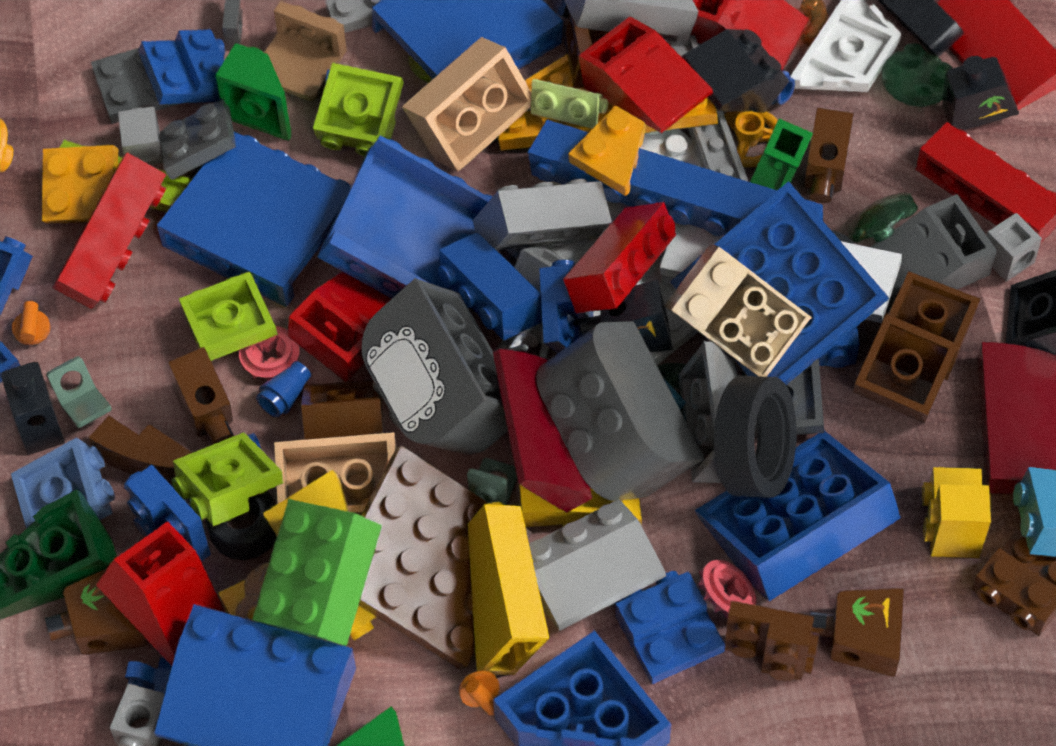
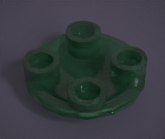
M910 43L902 51H898L887 58L882 67L881 80L886 91L897 101L909 106L926 107L936 105L942 101L945 73L953 67L937 58L936 55L925 51L921 45Z
M902 192L887 195L860 211L850 223L847 233L853 242H859L871 237L875 242L884 241L894 233L893 226L901 219H906L915 214L918 206L910 193Z

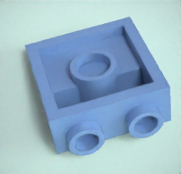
M76 437L11 473L26 528L35 521L33 516L42 507L75 490H79L83 494L99 520L113 514L110 502L115 500V493L109 482L102 479L99 469L105 467V461L95 446L91 447Z

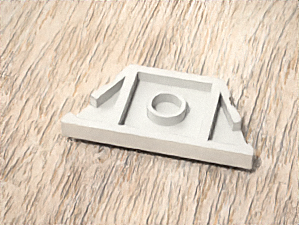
M841 0L790 76L795 80L794 89L868 92L900 43L901 33L891 22L883 18L882 12L874 4L869 6L865 0Z

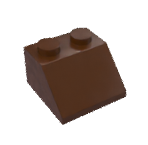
M908 271L889 315L959 344L945 376V380L948 381L981 299Z
M886 314L857 377L853 393L925 423L959 344Z
M374 380L304 385L301 403L304 440L384 433L382 397L373 388L372 382Z

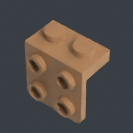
M280 1L274 9L277 34L264 53L269 55L284 92L313 101L325 86L327 70L331 69L332 63L339 64L347 52L344 24L331 17H323L307 11L302 6Z

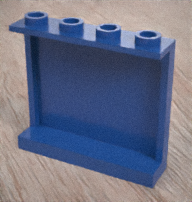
M380 0L372 7L373 31L377 33L385 29L432 79L481 37L506 47L518 70L562 44L563 20L543 0Z
M234 131L236 147L206 162L157 224L161 244L163 247L226 278L239 276L250 271L262 296L287 307L295 297L293 282L326 239L351 185L342 179L335 180L321 173L313 165H304L293 160L281 150H272L260 144L252 136H243Z
M380 135L367 150L317 258L390 298L395 297L414 278L453 291L450 287H445L439 278V249L476 233L473 219L493 196L479 192L467 185L463 179L449 175L435 167L430 160L420 158L404 149L398 142L386 139Z

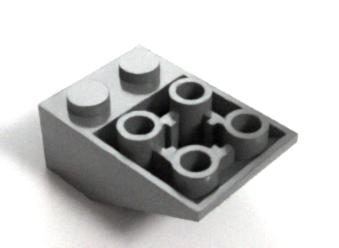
M957 194L924 208L871 246V248L902 254L901 265L886 309L888 313L894 304L908 271L958 290L990 276L997 252Z

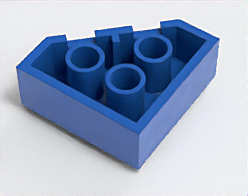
M595 630L493 699L495 720L515 746H667L670 743L671 723Z

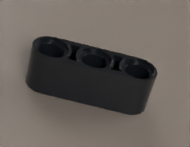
M878 0L936 58H939L964 35L961 27L934 0Z

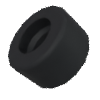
M268 491L248 498L249 513L258 516L256 522L248 528L232 529L227 526V522L213 526L207 518L205 519L211 543L219 553L231 559L248 560L259 557L272 547L277 539V535L263 514L275 506L274 499Z

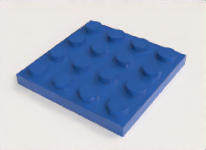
M789 181L714 244L722 248L811 316V319L767 376L777 377L785 385L889 300L887 294ZM700 257L670 281L675 289L678 288ZM735 360L748 376H757Z

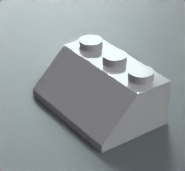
M704 341L678 374L681 397L686 401V404L683 406L684 419L705 459L691 467L692 482L722 483L717 471L714 453L715 419L724 389L732 379L740 375L737 374L735 360L713 342Z
M620 499L604 505L577 521L568 523L563 528L529 544L543 611L559 631L666 577L665 570L640 522Z

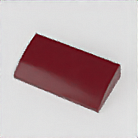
M982 342L977 359L986 485H989V493L1013 494L1016 484L1022 481L1028 467L1056 470V355L1021 345Z
M506 349L494 351L493 357L519 485L566 513L592 499L590 486L579 473L538 390L537 371L548 360L520 351Z

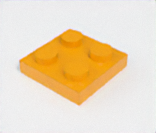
M114 145L43 149L42 221L46 224L87 222L118 165V148Z

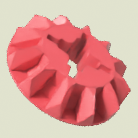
M276 326L278 335L239 350V360L242 368L249 372L254 380L257 377H261L269 381L288 368L294 361L298 360L299 355H301L300 347L288 337V330L286 328ZM276 347L277 358L270 357L267 361H264L262 352L269 353Z
M713 560L699 572L701 580L698 586L706 592L703 600L710 601L714 605V612L722 611L728 619L731 600L756 605V595L751 582L735 565L724 560ZM725 584L728 585L727 588H726V589L728 590V591H727V594L724 592V585H725Z

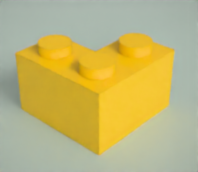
M933 467L930 481L923 482L922 504L923 506H928V517L924 518L923 538L924 541H928L931 544V557L980 558L991 523L989 485H982V470Z

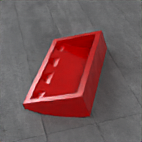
M940 0L937 2L964 31V35L949 49L962 63L971 56H980L983 59L997 57L1011 88L1018 110L1056 90V49L1010 0Z

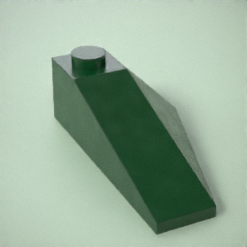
M75 490L42 507L33 516L35 521L20 535L14 534L5 542L7 547L0 553V620L64 598L63 590L66 587L107 569L112 561L117 558L110 535L79 490Z

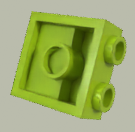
M332 63L313 126V131L317 139L321 140V145L332 150H341L343 145L355 147L356 153L365 156L367 150L380 135L386 139H391L396 123L394 115L404 84L402 77Z
M250 271L239 276L230 277L226 281L202 290H196L189 295L179 298L184 317L196 344H198L199 348L205 347L211 361L278 335L273 319Z
M245 432L173 461L176 476L172 479L174 490L184 500L187 498L190 500L191 508L201 520L207 518L213 526L230 521L234 517L249 512L248 498L283 484L282 470Z

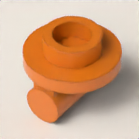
M34 301L24 302L22 313L12 323V332L15 339L24 345H35L44 341L51 330L48 317L43 312L38 311L39 305Z
M477 671L463 679L459 686V696L465 705L481 707L488 715L493 716V699L499 693L500 684L493 673Z

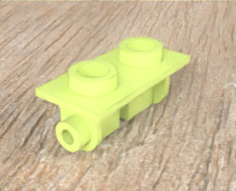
M532 80L531 114L593 129L598 124V114L605 113L608 108V100L603 98L602 94L562 86L552 82Z

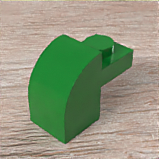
M779 118L750 182L777 191L788 181L791 183L813 133Z

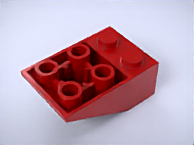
M693 0L699 13L690 36L695 35L697 42L702 44L726 29L751 30L760 37L761 45L770 56L774 57L781 64V70H783L804 32L809 18L785 0Z
M631 16L578 55L584 88L586 90L602 94L603 98L607 99L610 104L616 105L661 134L713 93V89L656 30Z
M342 271L315 289L289 316L288 337L347 382L364 364L362 338L367 324L392 298Z
M168 521L115 558L96 584L171 666L174 662L180 637L194 605L226 613L196 550Z

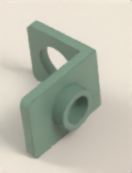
M76 356L47 372L46 376L62 409L78 428L112 410L109 402L95 387L80 356ZM69 371L79 372L81 381L76 388L65 390L61 387L60 381L65 373Z
M484 458L479 470L469 468L467 473L468 490L488 503L501 502L504 505H508L518 479L515 466ZM490 472H502L506 475L508 480H506L503 477L490 474Z

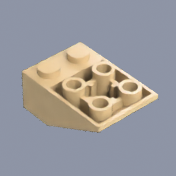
M713 244L708 246L664 305L669 311L759 377L768 376L811 319V316L722 248Z

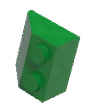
M235 43L216 73L220 99H223L229 107L232 122L289 141L292 133L285 92L269 55L256 47H246Z

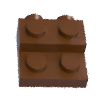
M1019 527L1003 548H998L977 574L972 591L977 593L978 598L984 604L990 607H997L1009 615L1019 628L1025 631H1032L1040 637L1056 616V557L1030 554L1026 537L1022 536Z
M731 600L725 636V650L732 651L733 654L742 658L763 657L761 672L770 674L774 679L780 681L802 680L803 673L812 674L819 633L811 632L814 616Z

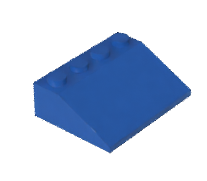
M826 431L825 433L815 435L796 447L790 477L784 489L773 498L734 496L726 490L695 510L698 518L735 566L747 576L752 586L768 601L783 594L791 587L901 518L890 482Z
M194 605L178 643L155 729V736L188 746H328L356 671L353 649Z

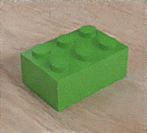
M288 499L252 620L347 646L382 525L353 512Z

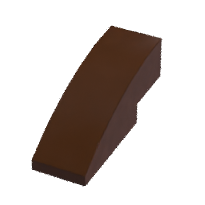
M110 415L88 437L91 447L95 446L100 451L107 464L131 475L139 471L142 472L150 465H153L170 485H172V479L176 477L173 461L192 453L150 424L138 435Z

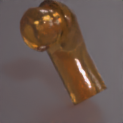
M803 0L800 4V11H804L803 14L810 20V24L801 35V40L807 46L812 45L829 19L823 0Z

